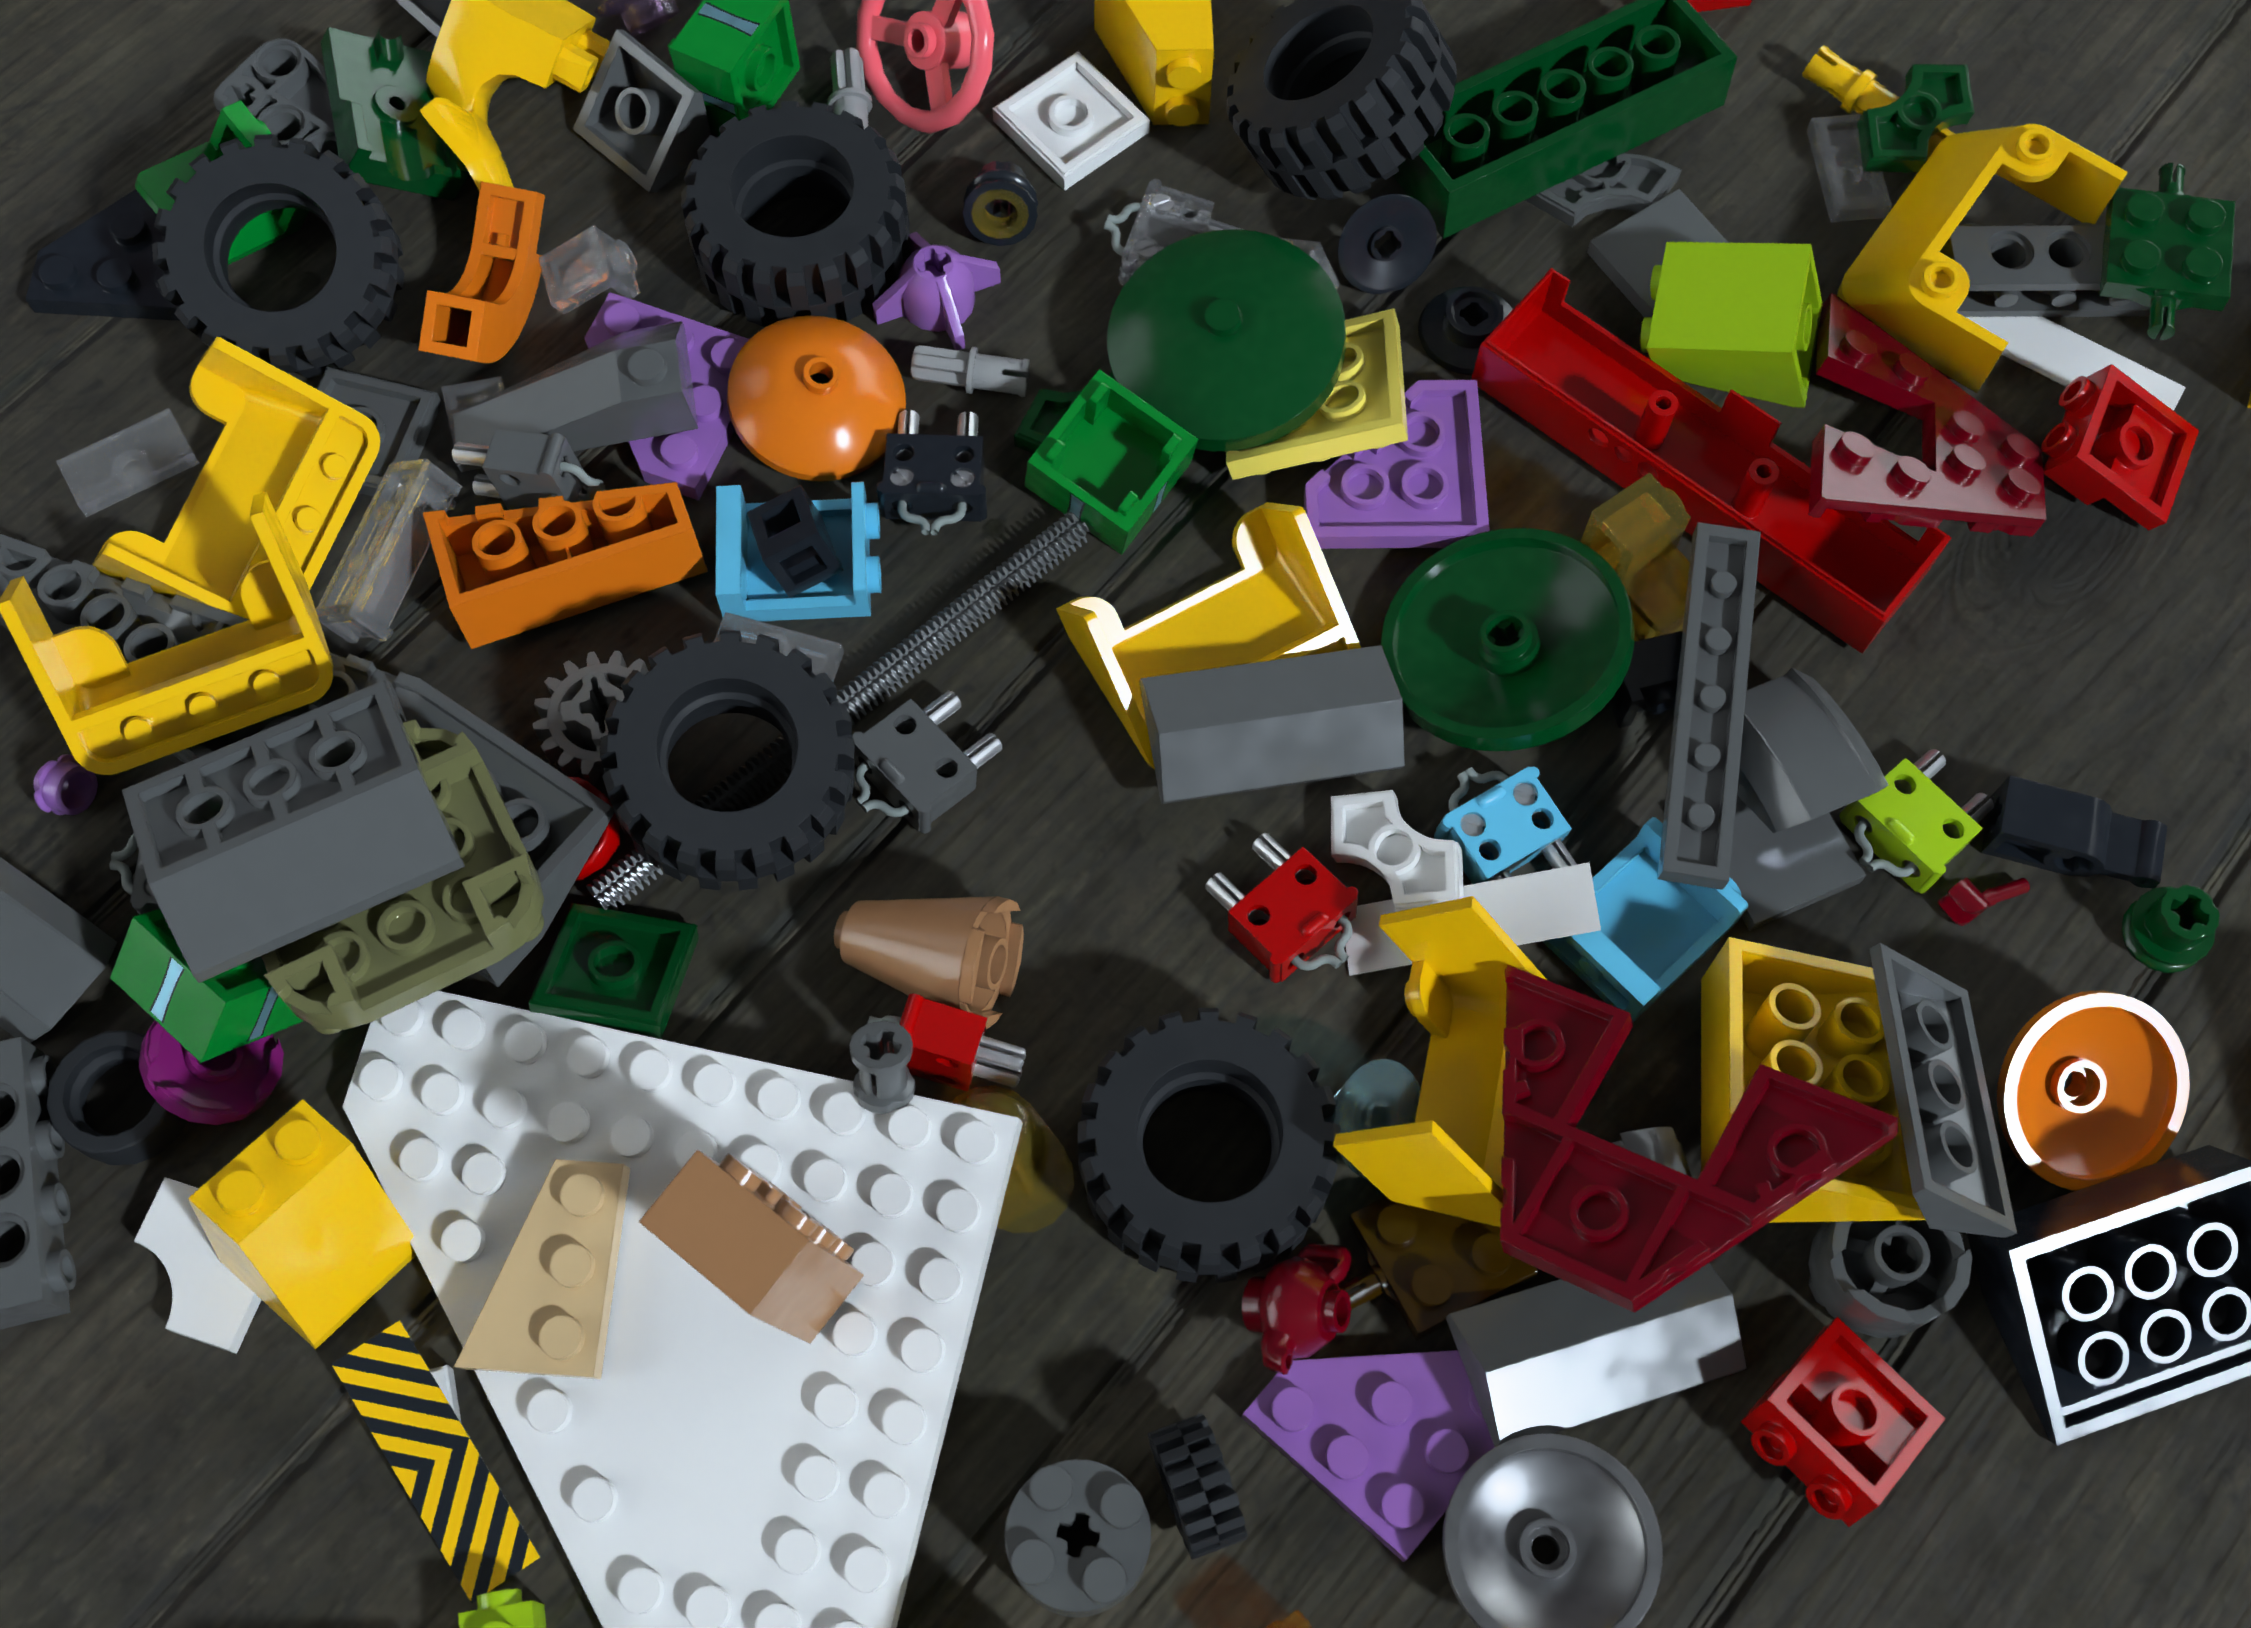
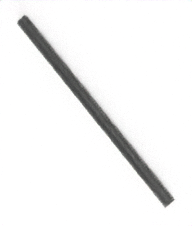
M1065 513L1063 517L1059 518V521L1047 527L1048 530L1042 531V534L1037 535L1036 539L1030 541L1031 543L1025 544V548H1020L1019 552L1014 553V557L1007 558L1008 561L1002 562V566H997L996 570H992L990 572L991 575H985V579L978 581L979 584H974L973 588L967 589L968 593H962L961 597L955 599L956 602L949 603L950 606L944 607V611H939L938 615L931 617L932 620L926 621L927 625H921V629L914 631L915 634H909V639H903V643L896 645L897 648H891V652L885 653V657L878 659L879 662H873V666L867 667V671H862L861 676H855V680L848 682L849 685H844L842 687L843 690H837L838 703L846 704L852 725L855 724L852 716L861 720L858 714L859 711L865 716L867 715L864 709L865 706L870 711L873 710L870 705L871 701L876 706H879L876 700L877 697L882 702L885 701L882 695L883 692L888 697L891 696L888 691L889 687L896 692L894 683H897L900 688L903 687L900 682L901 678L908 683L907 673L913 679L912 669L919 674L920 670L917 665L920 664L923 669H926L924 660L931 665L930 655L937 660L938 657L935 651L944 655L942 646L949 651L948 641L955 646L953 637L960 642L962 641L959 636L960 632L964 637H967L965 628L972 633L971 623L978 628L976 619H979L981 623H985L982 617L983 614L988 619L991 618L988 610L995 615L994 605L1001 610L1000 601L1004 605H1008L1006 596L1011 601L1014 600L1011 592L1018 597V588L1022 592L1025 591L1023 583L1027 587H1031L1029 578L1033 583H1036L1034 575L1036 574L1041 579V570L1045 574L1048 573L1046 565L1051 570L1054 569L1052 561L1059 565L1057 556L1064 561L1063 552L1070 556L1068 549L1070 548L1075 552L1074 544L1082 547L1080 540L1087 543L1085 536L1086 532L1090 531L1085 522L1079 521L1074 513ZM782 733V737H777L776 742H770V747L766 746L763 748L764 752H757L758 757L752 756V762H745L746 767L743 765L739 766L740 772L735 770L732 772L733 776L728 775L726 777L727 781L721 780V786L715 785L713 787L715 791H707L709 796L702 795L703 801H694L696 806L719 812L737 811V806L741 810H745L742 802L744 801L750 807L751 804L748 798L751 797L756 802L755 792L761 797L764 796L760 789L761 787L769 792L767 783L769 782L775 787L774 777L779 782H782L779 773H782L787 778L788 775L785 769L788 768L791 771L792 752L785 735ZM636 849L631 850L633 856L626 854V860H618L620 865H612L614 871L607 869L605 870L607 875H599L601 881L594 879L593 883L595 886L587 884L588 893L604 910L610 909V905L615 910H618L616 901L618 900L624 905L623 895L629 901L631 900L628 891L637 895L636 885L641 890H644V886L641 883L642 880L649 886L651 884L648 879L649 875L654 880L657 879L654 873L655 870L660 875H663V871L660 868L662 864L657 860L648 862Z

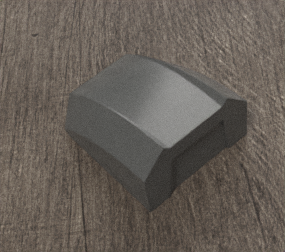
M1791 668L1786 675L1746 691L1737 795L1773 833L1820 817L1875 794L1889 786L1863 738L1837 703L1813 677Z
M0 857V1027L15 1038L22 1037L31 1043L50 1031L106 968L117 941Z

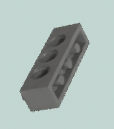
M1969 223L1957 226L1940 250L1941 253L1962 265L1969 276L1970 289L1968 295L1957 313L1964 317H2149L2150 308L2128 299L2100 296L2105 225L2079 223L2075 225L2038 226L2034 223H2023L2016 226H1981Z
M22 1037L0 1041V1116L5 1110L15 1106L11 1120L0 1128V1330L71 1313L69 1290L74 1289L76 1285V1268L70 1252L65 1249L63 1224L67 1223L70 1219V1201L64 1186L59 1183L57 1160L64 1155L65 1140L53 1129L46 1107L49 1082L57 1067L51 1056L45 1054ZM20 1169V1177L17 1184L9 1192L2 1194V1186L6 1178L12 1172ZM25 1234V1244L22 1251L14 1259L7 1261L9 1246L17 1237Z

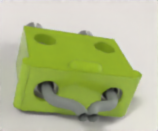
M1934 749L1929 750L1914 764L1907 758L1902 760L1884 776L1889 786L1875 794L1846 805L1839 814L1840 822L1854 834L1857 843L1863 849V856L1859 861L1862 865L1866 866L1868 871L1874 872L1876 869H1884L1893 876L1900 877L1915 892L1921 894L1926 893L1946 872L1945 865L1961 852L1983 829L1978 822L1994 808L1993 801L1990 798L1970 817L1968 814L1987 797L1986 794L1977 793L1960 808L1930 780L1946 765L1944 755L1922 773L1921 770L1939 753L1938 750ZM1873 852H1874L1880 859H1875V860L1871 861L1872 858H1873Z

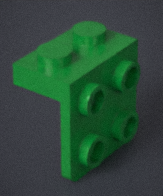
M241 100L221 109L208 142L140 172L135 182V188L156 214L158 209L171 211L175 200L166 191L176 177L186 184L194 176L196 171L189 165L190 162L202 153L210 161L223 156L219 144L236 138L245 148L255 146V135H271V132L261 120L256 119ZM280 208L267 211L253 218L236 236L229 252L228 265L301 230L309 211L298 208Z

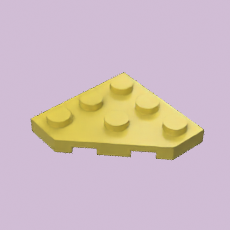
M1394 308L1345 320V358L1338 381L1329 397L1311 418L1289 434L1258 447L1226 451V464L1232 480L1253 475H1263L1275 470L1311 462H1321L1337 456L1368 449H1379L1391 444L1408 441L1400 326Z

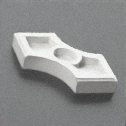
M1393 790L1331 796L1332 857L1336 863L1362 865L1382 876L1390 885L1393 903L1397 911L1464 898L1463 858L1459 843L1454 840L1432 839L1412 829L1401 817L1398 798Z
M165 1177L134 1242L153 1252L161 1260L168 1272L172 1287V1307L165 1329L237 1354L261 1299L219 1261L188 1200L199 1188Z

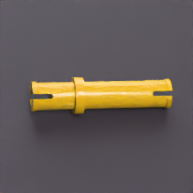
M1825 45L1819 49L1818 54L1815 53L1802 74V77L1820 86L1841 101L1840 108L1849 114L1856 111L1862 115L1863 111L1867 109L1884 107L1900 98V96L1898 97L1876 81L1878 75L1869 69L1862 72L1841 59ZM1945 128L1934 134L1928 142L1926 159L1930 157L1944 138L1955 133Z

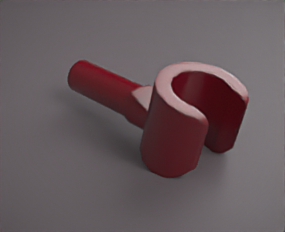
M1966 877L1948 891V894L1940 898L1937 903L1956 924L1964 926L1974 920L1988 907L2028 893L2030 885L2025 878H2020L1988 888L1980 893Z

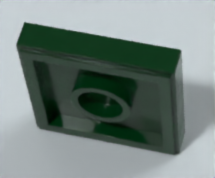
M571 903L529 1001L530 1012L543 1013L662 1039L699 940L698 925Z

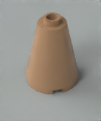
M998 896L860 900L855 902L849 911H844L839 916L834 930V944L837 949H840V955L845 964L907 995L912 993L918 994L925 999L987 1017L986 1029H988L1002 1015L1000 1012L992 1011L999 994L1011 997L1015 987L1022 959L1024 930L1023 924L1014 923L1011 920L1010 912L1020 911L1018 903Z

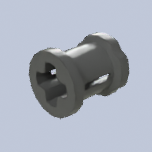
M878 1021L868 1023L854 1033L849 1045L852 1062L859 1070L854 1078L853 1091L854 1095L858 1097L859 1105L862 1108L873 1113L886 1114L907 1106L913 1099L915 1080L907 1067V1063L911 1060L913 1053V1043L909 1032L894 1022ZM888 1041L893 1043V1054L889 1053ZM872 1081H876V1094L873 1092Z

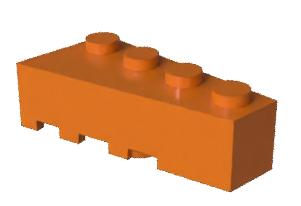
M677 482L597 491L594 499L587 501L569 502L565 501L563 496L539 498L537 507L504 510L501 503L475 506V514L448 517L445 510L422 512L449 608L471 649L708 572Z

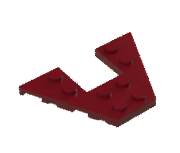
M1831 293L1822 305L1818 327L1816 374L1921 419L1922 461L1911 456L1901 457L1875 446L1870 440L1859 433L1843 432L1824 424L1812 442L1808 515L1820 518L1826 509L1857 511L1862 515L1865 522L1879 523L1881 520L1887 519L1895 521L1900 525L1937 528L1943 520L1968 522L1969 530L1972 532L1991 533L1998 530L2009 535L2032 537L2046 521L2042 449L1840 297Z
M1510 965L1505 969L1506 1028H1504L1505 1069L1503 1070L1502 1099L1504 1156H1501L1503 1207L1500 1212V1242L1503 1252L1633 1313L1895 1138L1898 1133V1117L1760 1064L1699 1178L1695 1179L1575 1128L1633 1027L1630 1012Z

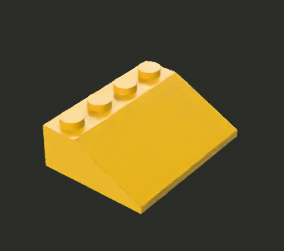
M1729 937L1701 979V1172L1760 1064H1763L1898 1117V1133L1895 1138L1769 1223L1925 1220L1912 1193L1873 968Z

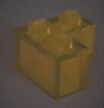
M1650 472L1594 509L1580 541L1600 554L1620 577L1631 605L1635 629L1634 642L1683 631L1690 564L1688 559L1677 549V545L1691 517L1685 511L1679 496L1671 489L1664 488Z

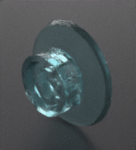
M1389 1059L1370 1061L1352 1073L1334 1096L1336 1108L1333 1114V1122L1340 1125L1341 1133L1415 1123L1421 1087L1410 1070L1401 1063ZM1340 1153L1344 1162L1354 1173L1367 1179Z

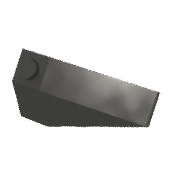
M683 322L622 332L453 414L455 443L464 442L490 446L495 429L500 428L546 435L559 433L566 437L574 452L698 429ZM457 463L461 472L482 468L481 466Z

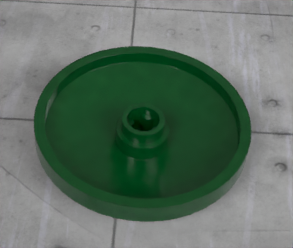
M1240 229L1209 231L1168 245L1145 261L1132 274L1119 293L1111 312L1107 333L1108 356L1114 380L1198 438L1195 449L1207 451L1244 450L1270 443L1289 434L1311 418L1329 397L1338 381L1345 358L1346 330L1344 311L1337 289L1328 274L1310 255L1299 247L1281 238L1257 231Z
M1506 528L1482 532L1454 542L1439 550L1418 566L1401 585L1388 608L1382 629L1381 646L1401 694L1403 710L1420 727L1435 737L1464 748L1495 752L1532 748L1559 739L1581 727L1605 707L1621 686L1628 672L1634 649L1635 629L1627 591L1613 567L1600 554L1580 541L1556 532L1534 528Z

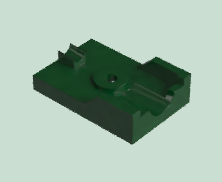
M328 27L321 40V48L339 157L347 163L354 173H359L366 183L454 201L470 173L420 111L428 101L434 99L426 83L432 52L404 46L402 35L396 39H385L380 36V30H378L375 38Z

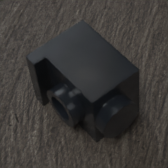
M801 485L747 512L761 558L789 598L844 571L842 563L835 554L822 515Z
M1683 631L1634 642L1633 655L1628 672L1621 686L1609 701L1619 728L1630 726L1637 712L1648 710L1650 714H1662L1675 709Z

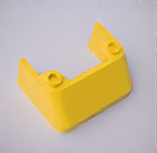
M2025 124L1949 135L1937 145L1847 270L1838 288L1837 296L1930 366L1977 393L2009 342L1957 313L1968 295L1970 280L1962 265L1940 252L1942 247L1994 174L2078 221L2095 225L2128 172L2052 129L2039 124Z
M267 492L253 496L249 515L268 556L267 560L253 565L246 572L242 580L241 599L250 619L127 663L114 638L96 627L79 626L53 635L25 577L21 576L9 582L0 598V613L72 755L83 768L101 775L118 774L313 703L323 697L329 690L333 679L332 658L306 579Z
M1474 896L1383 914L1380 916L1379 927L1412 961L1410 978L1404 990L1407 1008L1431 1034L1415 1123L1335 1134L1333 1147L1393 1202L1500 1227V1212L1503 1207L1501 1156H1504L1502 1099L1503 1070L1505 1069L1504 1028H1506L1505 969L1510 965L1545 980L1547 979Z

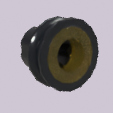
M992 161L983 166L978 176L974 177L966 188L963 208L965 225L973 236L984 243L996 246L1014 245L1025 239L1035 228L1038 216L1036 190L1026 179L1022 169L1013 162Z

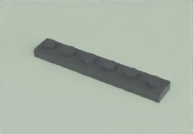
M1698 522L1692 535L1657 877L1659 880L1723 890L1729 882L1761 536L1759 531Z

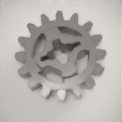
M594 651L588 652L587 666L578 669L574 663L568 660L563 663L568 677L563 681L548 677L544 681L552 697L538 698L534 702L538 714L543 719L534 722L533 729L539 740L544 741L541 748L549 762L558 761V766L567 777H572L581 769L584 779L593 786L598 781L600 773H604V767L600 759V739L608 734L605 720L606 731L603 733L600 728L602 717L604 716L603 705L606 704L607 708H609L611 701H623V690L615 686L622 687L621 684L633 670H638L643 675L649 672L645 661L640 658L627 668L620 651H614L609 662L603 664L600 663ZM589 746L596 751H589L580 747Z

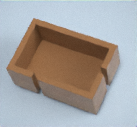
M697 1149L639 1221L647 1230L749 1315L811 1344L864 1276L847 1262L855 1249L825 1225L818 1223L804 1211H800L802 1206L770 1181L765 1180L750 1167L747 1168L729 1153L718 1163Z

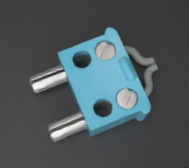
M1528 766L1509 777L1501 771L1479 774L1471 767L1457 776L1460 781V787L1451 795L1449 799L1450 812L1443 817L1436 828L1434 838L1454 840L1459 843L1462 849L1463 871L1472 884L1512 877L1511 872L1542 854L1553 869L1577 865L1562 843L1572 828L1537 779L1540 774L1538 768ZM1469 779L1476 783H1487L1492 780L1501 782L1458 807L1459 800L1468 792ZM1533 823L1538 824L1541 827V829L1536 827ZM1480 853L1486 854L1490 860L1483 858Z

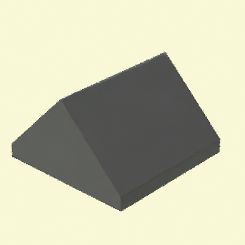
M616 29L573 130L648 192H657L686 169L693 159H698L697 150L712 135L703 95L626 31Z

